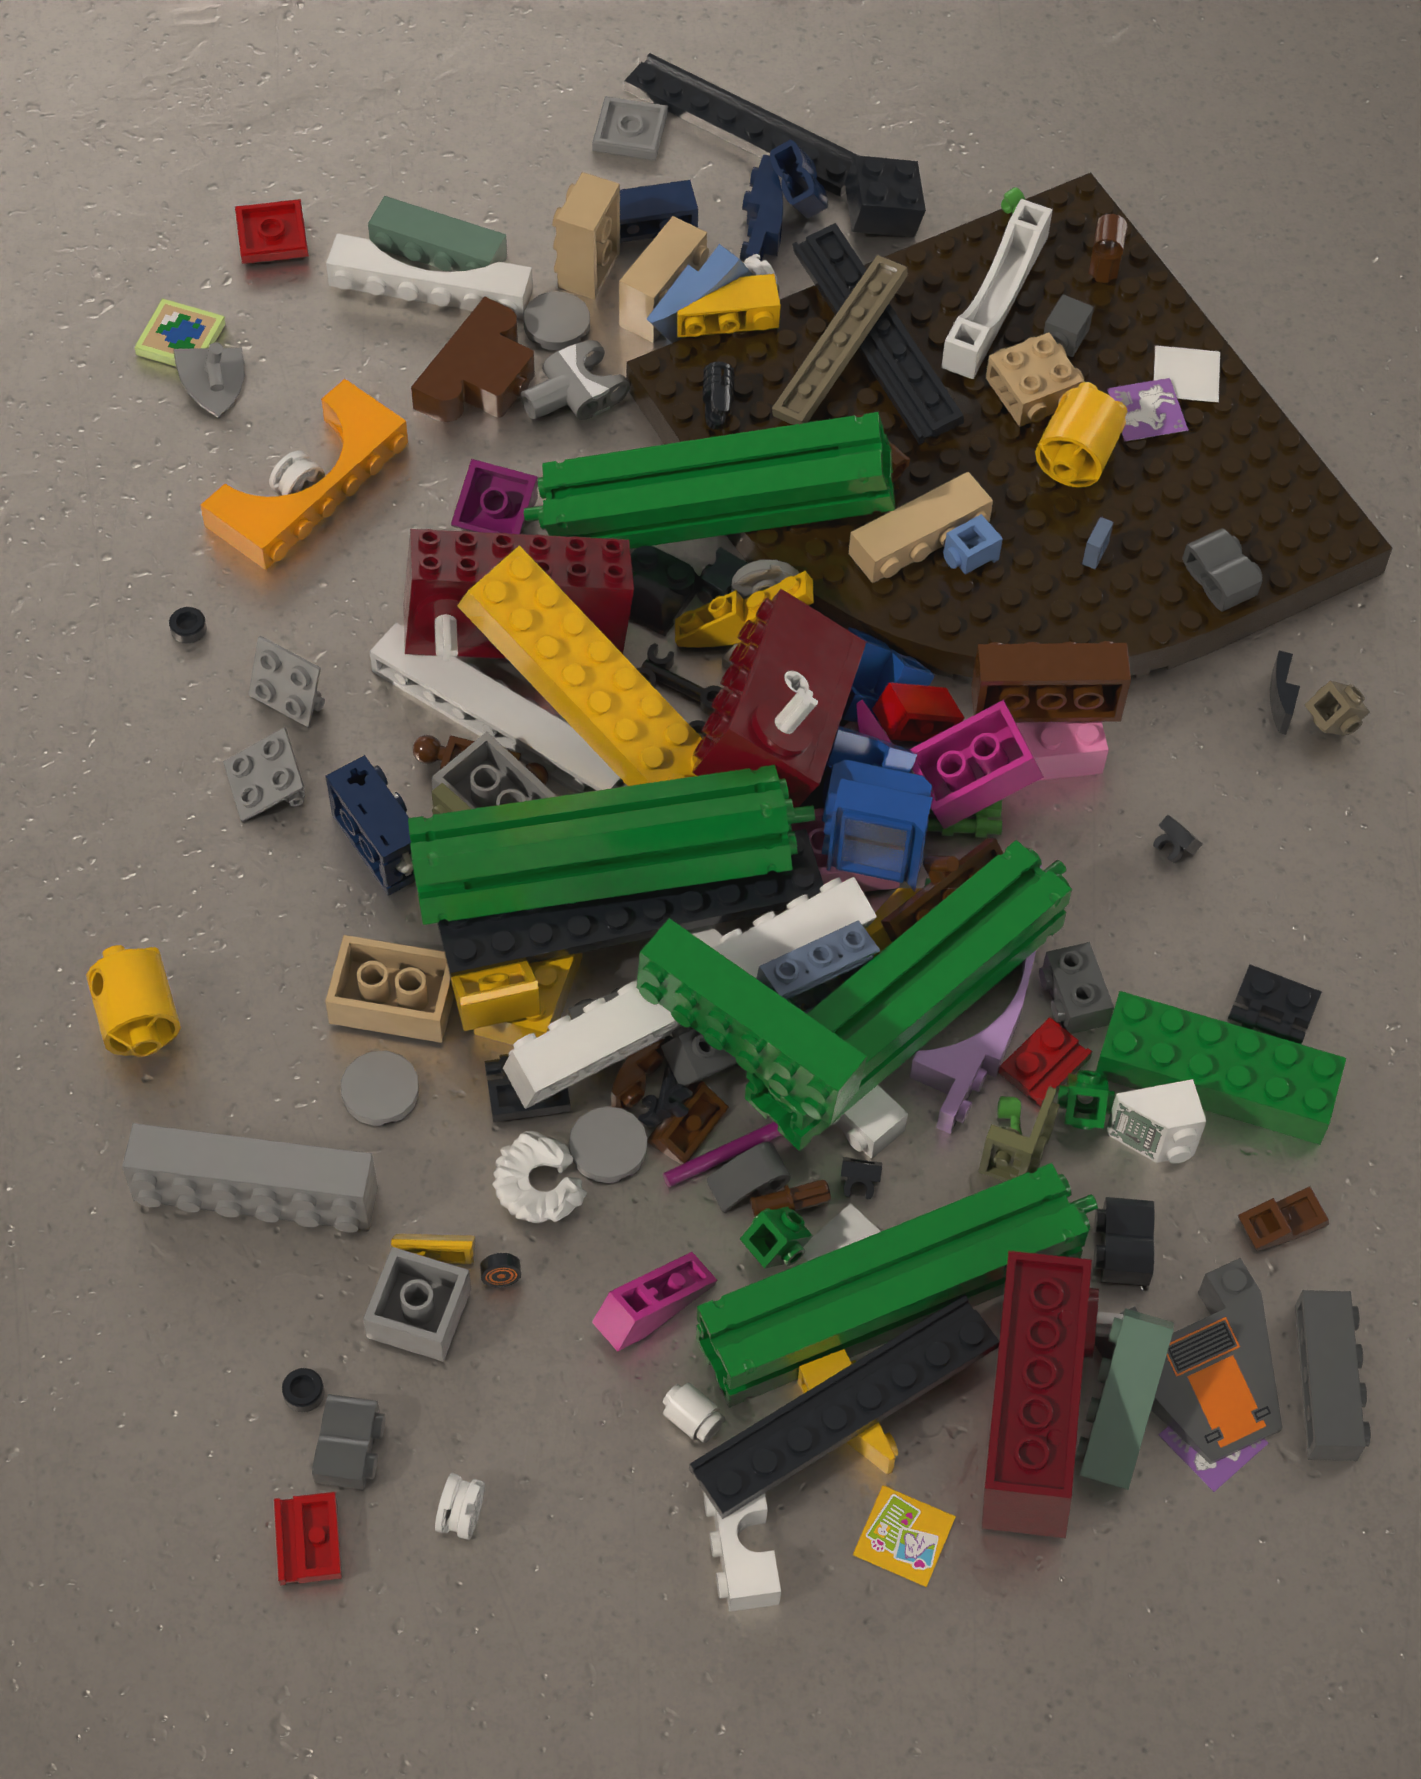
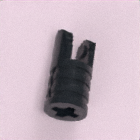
M725 362L710 363L703 371L705 422L713 430H718V428L724 425L725 417L730 413V406L734 402L735 371L730 364Z

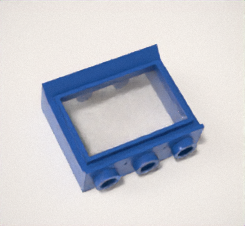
M841 778L838 792H830L826 807L825 837L821 853L828 855L826 870L830 871L831 866H833L837 870L900 883L905 881L915 892L924 855L925 836L933 797Z

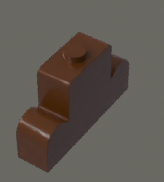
M484 296L411 386L413 409L437 421L452 422L462 416L464 412L463 403L466 402L495 417H503L516 399L521 397V392L528 389L530 381L535 376L534 351L518 343L517 316L515 312L509 307Z

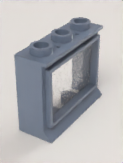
M858 920L760 965L756 979L807 1014L871 961L874 954L878 953L880 949Z

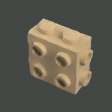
M1050 332L1038 337L1028 338L1020 344L1007 349H999L994 354L989 355L986 379L1019 427L1031 422H1039L1046 416L1055 413L1063 394L1072 388H1078L1079 384L1084 382L1081 371L1078 368H1074L1067 358L1064 347L1060 343L1057 344Z

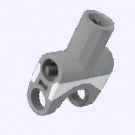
M588 340L571 345L550 355L542 367L549 380L522 391L520 396L524 409L531 419H537L568 405L578 419L586 420L607 411L622 401L629 392L630 383L622 374L597 376L590 373L593 367L602 361L605 351L598 341Z

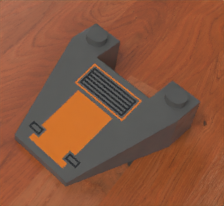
M1241 1258L1205 1274L1198 1294L1211 1315L1172 1334L1151 1411L1175 1431L1209 1464H1213L1282 1430L1262 1293ZM1135 1306L1129 1309L1138 1312ZM1095 1336V1346L1102 1358L1111 1359L1115 1343L1108 1342V1337Z

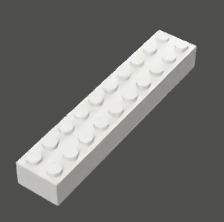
M838 877L820 887L821 892L809 899L807 894L794 899L786 905L788 909L776 916L774 911L764 914L753 922L754 927L742 933L741 929L738 928L727 933L719 939L721 943L713 949L756 978L760 965L858 920L866 930L877 916L855 877L844 882ZM637 980L620 988L617 991L619 995L614 999L606 1002L604 997L591 1002L583 1008L585 1013L571 1020L570 1016L566 1015L548 1026L549 1031L536 1037L534 1033H531L517 1040L513 1044L514 1049L508 1053L509 1057L503 1069L524 1108L527 1109L672 1034V1031L682 1027V1025L660 1004L654 1005L645 1000L640 994L639 989L636 988Z

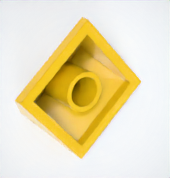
M527 961L451 977L464 1031L540 1015L538 981Z

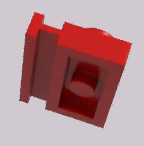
M1049 1017L1000 1065L998 1073L1025 1096L1032 1097L1037 1102L1036 1105L1041 1108L1049 1086L1056 1088L1057 1092L1059 1086L1067 1082L1068 1073L1075 1074L1091 1058L1093 1051L1081 1046L1076 1037Z
M328 1492L293 1496V1499L285 1500L275 1498V1529L278 1581L280 1586L291 1582H299L300 1584L342 1579L336 1493Z

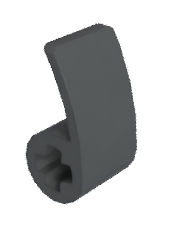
M765 1142L752 1147L723 1165L707 1178V1183L721 1210L726 1213L730 1208L756 1190L761 1195L780 1190L790 1181L791 1176L774 1144Z

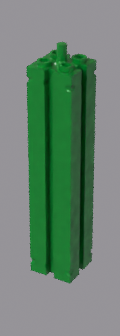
M874 412L864 414L862 417L854 415L565 459L561 463L556 461L542 463L543 477L538 478L540 497L542 499L546 498V500H543L542 506L524 508V518L526 522L539 520L541 529H546L548 536L629 540L630 549L641 546H653L872 514L874 511H894L895 500L894 485L891 478V473H893L891 446L887 435L884 434L879 413Z
M775 765L762 766L758 770L748 768L434 814L430 818H425L424 816L408 818L412 864L423 925L439 923L442 919L454 921L768 874L772 870L777 872L792 870L791 855L798 854L795 832L791 829V824L815 820V811L813 805L793 808L792 799H789L786 779H779Z
M1015 840L1005 849L1002 855L998 854L807 1013L810 1017L867 1056L859 1090L833 1122L1043 945L1048 936H1053L1063 928L1067 913L1064 909L1069 904L1072 888L1062 876L1066 872V866L1060 860H1055L1045 870H1042L1040 868L1042 861L1039 855L1031 848H1025L1019 841ZM747 1072L746 1078L749 1082L745 1088V1099L766 1120L770 1117L778 1125V1131L798 1151H801L808 1145L813 1136L821 1134L830 1126L823 1119L817 1120L809 1116L802 1109L801 1104L789 1095L782 1096L770 1087L768 1081L756 1072Z
M1049 1163L1037 1168V1171L1034 1173L1027 1172L725 1294L718 1301L711 1300L698 1305L697 1321L699 1324L696 1325V1339L708 1365H711L715 1372V1380L730 1408L744 1402L747 1397L754 1398L798 1380L799 1366L842 1349H845L848 1357L851 1358L885 1344L964 1295L967 1296L968 1302L972 1307L1003 1295L1009 1251L1081 1258L1082 1247L1085 1246L1090 1230V1223L1086 1213L1098 1208L1095 1197L1090 1194L1069 1203L1067 1197L1072 1195L1069 1182L1063 1174L1058 1175L1054 1165Z

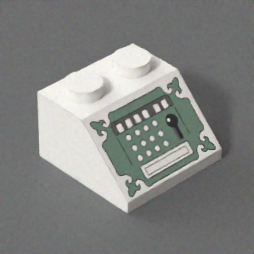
M1191 1079L1117 1093L1106 1130L1110 1137L1156 1163L1164 1161L1181 1163L1195 1155L1207 1121L1194 1081Z

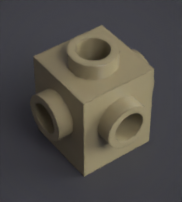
M1331 680L1304 704L1314 717V723L1322 732L1340 736L1349 735L1358 730L1363 723L1362 719L1370 713L1363 703L1365 697L1353 684L1346 685Z

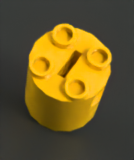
M1082 382L1078 388H1072L1064 393L1035 450L1036 461L1043 472L1053 480L1067 486L1079 488L1096 483L1125 427L1127 407L1122 402L1115 401L1108 394L1099 391L1094 384L1089 382Z
M122 945L108 947L102 952L103 958L92 965L86 973L105 1048L113 1054L123 1056L134 1055L143 1057L151 1055L175 1039L181 1029L160 951L156 947L145 949H125Z

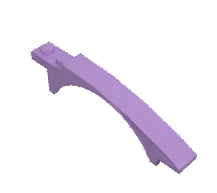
M1036 950L1021 962L1022 977L1017 993L1005 1011L991 1025L964 1041L942 1048L917 1051L914 1056L910 1078L948 1094L939 1111L936 1128L951 1134L957 1121L963 1124L972 1106V1102L968 1101L972 1090L977 1092L981 1090L987 1074L995 1078L997 1077L999 1067L1004 1060L1020 1020Z

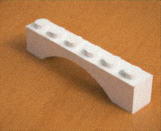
M1024 199L1020 200L1008 222L997 254L981 288L963 314L957 317L945 340L941 368L974 379L1048 238L1053 209Z
M336 234L326 262L329 286L362 291L374 295L402 298L408 301L413 300L438 306L465 309L471 312L485 296L509 307L515 312L517 319L524 320V310L530 301L533 291L532 267L497 262L486 267L468 271H430L409 266L393 259L381 251L370 239Z

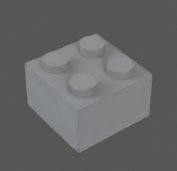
M392 1247L363 1318L367 1338L444 1362L471 1291L469 1270Z

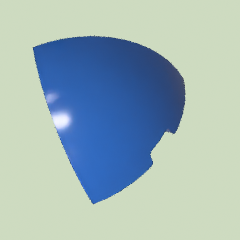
M849 627L848 631L866 641V645L842 715L843 720L858 722L856 703L863 700L876 720L879 721L872 708L889 682L924 686L931 684L935 675L911 656L897 653L895 650L890 649L885 642L867 633Z
M839 726L825 766L824 780L820 786L823 805H825L833 764L843 760H851L909 773L915 763L917 754L893 743Z

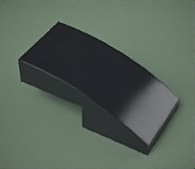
M1279 650L1270 681V705L1278 732L1286 735L1294 713L1300 686L1286 683L1293 654Z

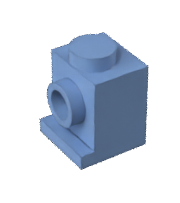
M980 514L946 533L943 551L944 558L951 568L959 567L964 574H967L989 561L993 563L998 561L1003 538L985 517Z

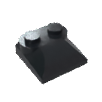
M641 546L631 553L634 593L629 619L666 636L675 624V619L680 617L701 587L699 582L700 576L690 564L654 546Z

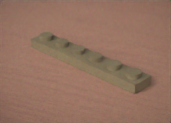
M879 255L875 257L772 407L774 417L792 425L808 423L908 276L906 266Z

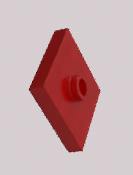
M301 199L235 206L242 264L309 257Z

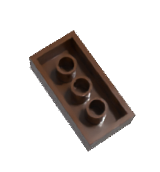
M1069 641L1040 644L1038 642H1027L1025 644H1002L999 642L978 644L971 684L973 716L1004 700L1016 723L1121 722L1131 683L1127 643H1113L1110 641L1076 643Z

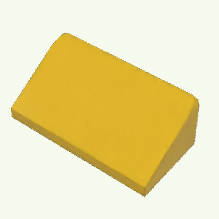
M395 1234L391 1239V1248L395 1247L444 1263L472 1264L474 1263L475 1236Z

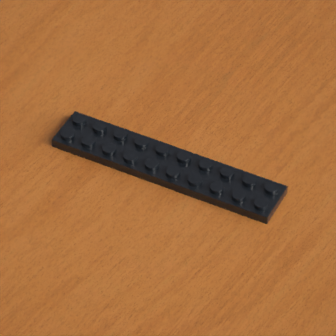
M807 830L794 831L798 854L791 855L792 870L777 872L772 870L768 874L454 921L442 919L437 923L450 979L454 976L527 961L530 964L652 938L669 918L684 929L689 930L787 909L786 905L802 895L807 894L809 899L821 892L819 888L824 885Z

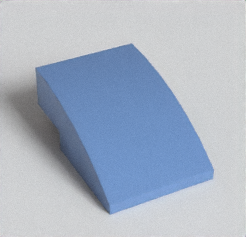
M719 244L699 271L689 264L686 266L647 317V320L671 343L684 339L686 337H677L678 310L739 277L754 276V274L738 257Z

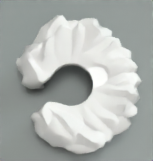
M526 1131L520 1134L518 1139L514 1140L513 1145L502 1147V1156L496 1160L495 1166L497 1168L493 1172L496 1180L492 1185L496 1189L500 1205L508 1208L509 1213L515 1215L516 1219L527 1220L532 1223H541L549 1219L556 1222L569 1215L575 1207L582 1205L587 1192L582 1189L583 1182L579 1178L565 1177L555 1189L547 1192L538 1191L529 1183L528 1178L531 1171L538 1166L557 1167L560 1174L573 1163V1157L570 1155L569 1149L565 1144L556 1139L546 1137L537 1131Z

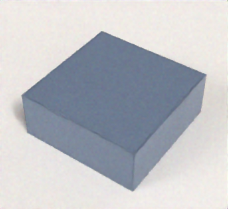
M1102 517L1099 518L1087 541L1083 565L1096 569L1109 544L1114 522Z

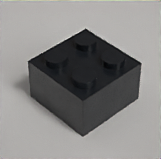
M855 155L845 180L852 232L915 238L926 211L918 161Z

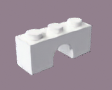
M703 1492L706 1516H714L716 1531L710 1532L713 1558H721L723 1572L716 1573L719 1599L727 1598L729 1612L779 1605L781 1588L774 1550L753 1552L746 1549L738 1539L739 1533L746 1527L766 1523L767 1504L765 1493L722 1519Z

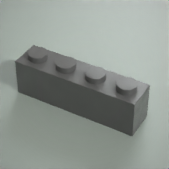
M1302 1290L1295 1305L1308 1460L1358 1461L1365 1447H1369L1371 1439L1370 1424L1363 1421L1362 1407H1365L1367 1402L1366 1384L1359 1381L1358 1370L1363 1365V1349L1361 1344H1356L1355 1331L1359 1328V1309L1357 1306H1352L1351 1291Z

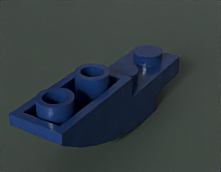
M762 155L759 168L753 167L750 178L752 190H746L743 199L742 210L747 211V225H749L747 236L750 237L749 242L744 241L740 253V260L742 262L754 254L760 255L759 260L761 262L765 254L778 257L782 234L783 193L779 176L774 171L768 155Z

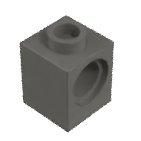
M1062 294L1045 322L1044 334L1050 332L1057 344L1060 343L1064 347L1066 354L1073 357L1090 329L1094 307Z

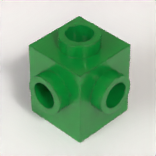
M1080 1070L1077 1074L1068 1073L1067 1086H1059L1057 1104H1060L1059 1108L1064 1109V1124H1070L1075 1128L1085 1130L1093 1128L1104 1129L1105 1116L1111 1113L1115 1091H1109L1107 1078H1102L1098 1072ZM1078 1095L1091 1096V1098L1083 1100Z
M789 1207L773 1210L767 1208L753 1219L752 1225L741 1236L740 1240L765 1269L784 1264L790 1266L796 1263L804 1255L806 1250L803 1247L813 1235L804 1226L803 1218L796 1211Z

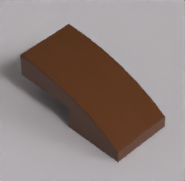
M1310 1186L1277 1202L1272 1198L1238 1215L1256 1251L1290 1242L1329 1225V1219Z

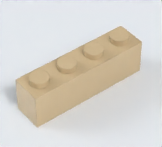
M966 472L898 507L894 511L852 531L848 554L872 583L884 577H892L901 568L913 562H920L930 553L943 546L945 547L947 532L980 514L990 522L993 500L969 472Z

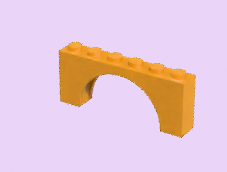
M343 379L321 399L324 421L336 431L343 443L337 463L323 479L302 491L271 497L247 494L227 484H223L200 505L204 526L265 570L273 563L282 560L293 545L299 540L305 539L311 533L312 528L322 519L331 516L342 501L347 497L353 496L362 483L371 475L379 473L383 465L395 454L401 453L408 443L406 420L346 379Z

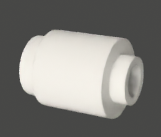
M686 1383L682 1387L676 1384L666 1394L662 1402L666 1406L663 1415L691 1439H699L703 1443H707L718 1432L725 1420V1417L719 1413L720 1407L691 1383Z

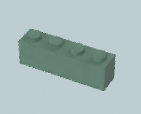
M387 196L383 197L368 222L369 239L381 251L403 256L411 261L431 265L442 271H468L486 267L497 262H505L507 259L506 234Z
M1126 1308L1122 1319L1114 1317L1108 1342L1115 1343L1111 1359L1105 1357L1102 1359L1097 1381L1104 1383L1100 1399L1091 1398L1085 1420L1093 1423L1089 1438L1080 1437L1075 1455V1461L1081 1462L1080 1476L1129 1490L1174 1331V1322Z

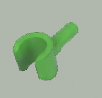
M1013 187L1004 194L1005 199L1001 202V208L1005 213L1009 214L1012 212L1013 214L1020 200H1025L1021 190Z
M1000 1096L997 1106L998 1119H1010V1127L1016 1129L1022 1135L1020 1127L1021 1101L1016 1097Z

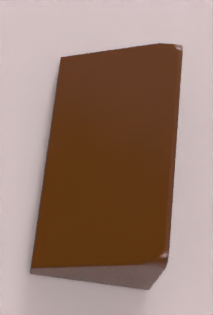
M703 1081L695 1082L687 1087L693 1092L692 1096L685 1098L681 1103L689 1108V1112L682 1117H676L671 1114V1117L664 1118L647 1138V1142L652 1147L681 1165L688 1162L729 1108Z

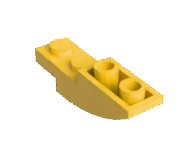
M803 571L795 576L787 577L780 583L763 591H757L746 599H743L737 590L725 596L716 597L710 603L695 610H689L675 619V643L679 647H718L738 644L741 640L737 637L747 620L754 622L757 618L755 616L761 603L765 598L772 600L780 589H783L808 606L813 604V579L806 571Z

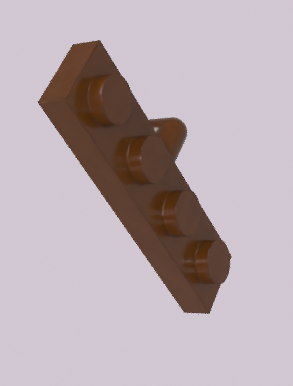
M985 839L960 860L955 856L925 857L923 867L931 882L881 920L891 942H894L998 854L1002 855L1003 851L997 839Z

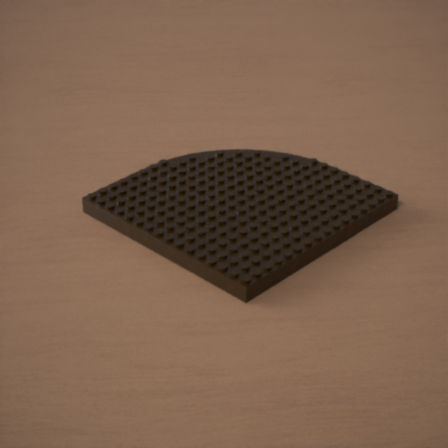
M1091 172L1025 199L1053 209L1048 238L974 379L941 368L944 344L957 317L963 314L981 288L997 254L1008 222L1013 215L1012 212L1008 214L1002 209L884 257L907 267L908 276L889 304L963 413L964 424L935 438L931 436L925 439L923 444L919 445L858 350L808 421L815 422L874 412L879 413L884 434L887 435L888 440L910 459L909 466L905 469L902 476L893 482L895 509L969 472L993 500L989 523L1003 538L998 561L994 563L989 561L964 574L959 567L953 569L947 564L943 554V546L930 553L924 560L913 562L901 568L892 577H884L872 583L848 554L850 534L852 531L891 511H874L872 514L726 535L747 563L759 560H778L790 564L799 573L806 571L813 579L814 603L809 606L847 630L851 627L885 642L890 649L895 650L899 654L911 656L933 674L950 678L953 677V674L973 678L978 644L992 642L1002 644H1025L1027 642L1048 644L1069 641L1076 643H1100L1103 641L1127 643L1130 674L1135 675V678L1149 675L1151 670L1163 667L1169 670L1208 655L1383 574L1393 549ZM1116 214L1127 222L1125 245L1118 276L1108 283L1096 282L1095 278L1088 273L1097 221L1103 215ZM872 262L865 264V268L868 269ZM816 285L779 299L781 305L779 328L742 331L730 334H710L698 337L690 336L626 362V379L630 383L629 393L664 444L792 425L774 417L772 407L835 317ZM1062 294L1094 307L1088 333L1074 356L1067 355V358L1074 368H1078L1081 371L1084 382L1094 384L1099 391L1108 394L1107 388L1154 381L1155 345L1220 352L1219 403L1178 399L1188 431L1124 441L1121 433L1099 480L1091 486L1079 488L1067 486L1053 480L1043 472L1036 461L1035 450L1054 413L1046 416L1039 422H1031L1019 427L986 379L989 355L994 354L999 349H1007L1020 344L1028 338L1043 335L1045 322ZM725 362L730 364L735 371L734 402L730 406V413L725 417L724 425L718 428V430H713L705 422L703 371L710 363ZM1102 517L1114 523L1109 544L1096 569H1093L1082 563L1087 541L1099 518ZM1221 528L1239 540L1242 546V554L1259 566L1263 580L1257 596L1223 612L1217 609L1212 601H1210L1203 586L1192 577L1182 560L1187 544Z

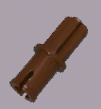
M818 1180L792 1188L785 1185L784 1190L755 1198L752 1197L750 1202L754 1217H756L767 1208L773 1210L789 1207L794 1211L824 1204L831 1200V1194L825 1180Z

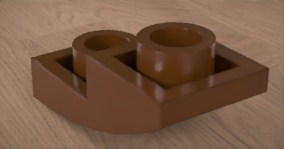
M664 1039L635 1052L626 1059L619 1070L611 1090V1107L624 1109L627 1106L631 1108L640 1102L646 1091V1074L655 1072L664 1061L665 1055L661 1048L665 1044Z

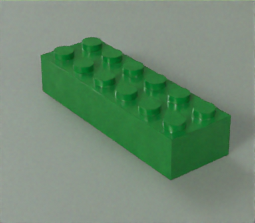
M670 918L640 951L636 988L639 989L640 994L645 1000L654 1005L660 1004L671 1012L672 1017L684 1027L691 1026L701 1033L710 1046L717 1050L723 1049L735 1057L737 1063L749 1073L756 1072L765 1078L775 1092L782 1096L789 1095L800 1103L802 1109L812 1118L817 1120L823 1119L831 1125L859 1090L867 1059L865 1054Z
M1119 991L1095 1072L1100 1073L1101 1077L1107 1078L1109 1082L1136 1090L1193 1079L1203 1110L1321 1145L1331 1121L1346 1058Z

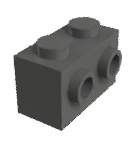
M1090 942L1047 951L1043 967L1039 968V978L1043 989H1049L1052 997L1051 1011L1054 1020L1057 1023L1061 1022L1062 1027L1071 1034L1108 1026L1114 1005Z
M682 1026L672 1031L674 1039L661 1046L677 1083L683 1084L685 1087L738 1065L735 1057L723 1049L717 1050L705 1041L703 1035L691 1026Z

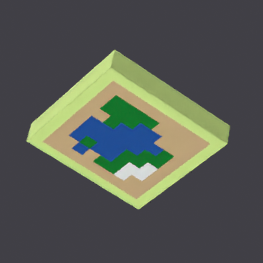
M162 298L134 347L135 353L138 356L176 367L173 350L209 348L210 344L216 342L226 324L225 317Z

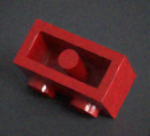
M889 682L872 708L890 740L924 742L959 724L965 718L946 687Z

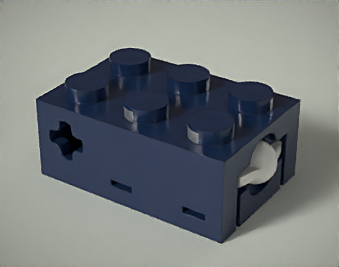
M364 755L325 775L333 818L385 893L389 896L415 882L408 825L409 817L406 814L407 808L399 793L395 792L392 794L387 787L388 781L382 769L378 765L373 767Z

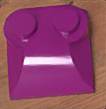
M471 459L451 526L471 532L522 534L526 524L524 508L534 507L538 499V476Z

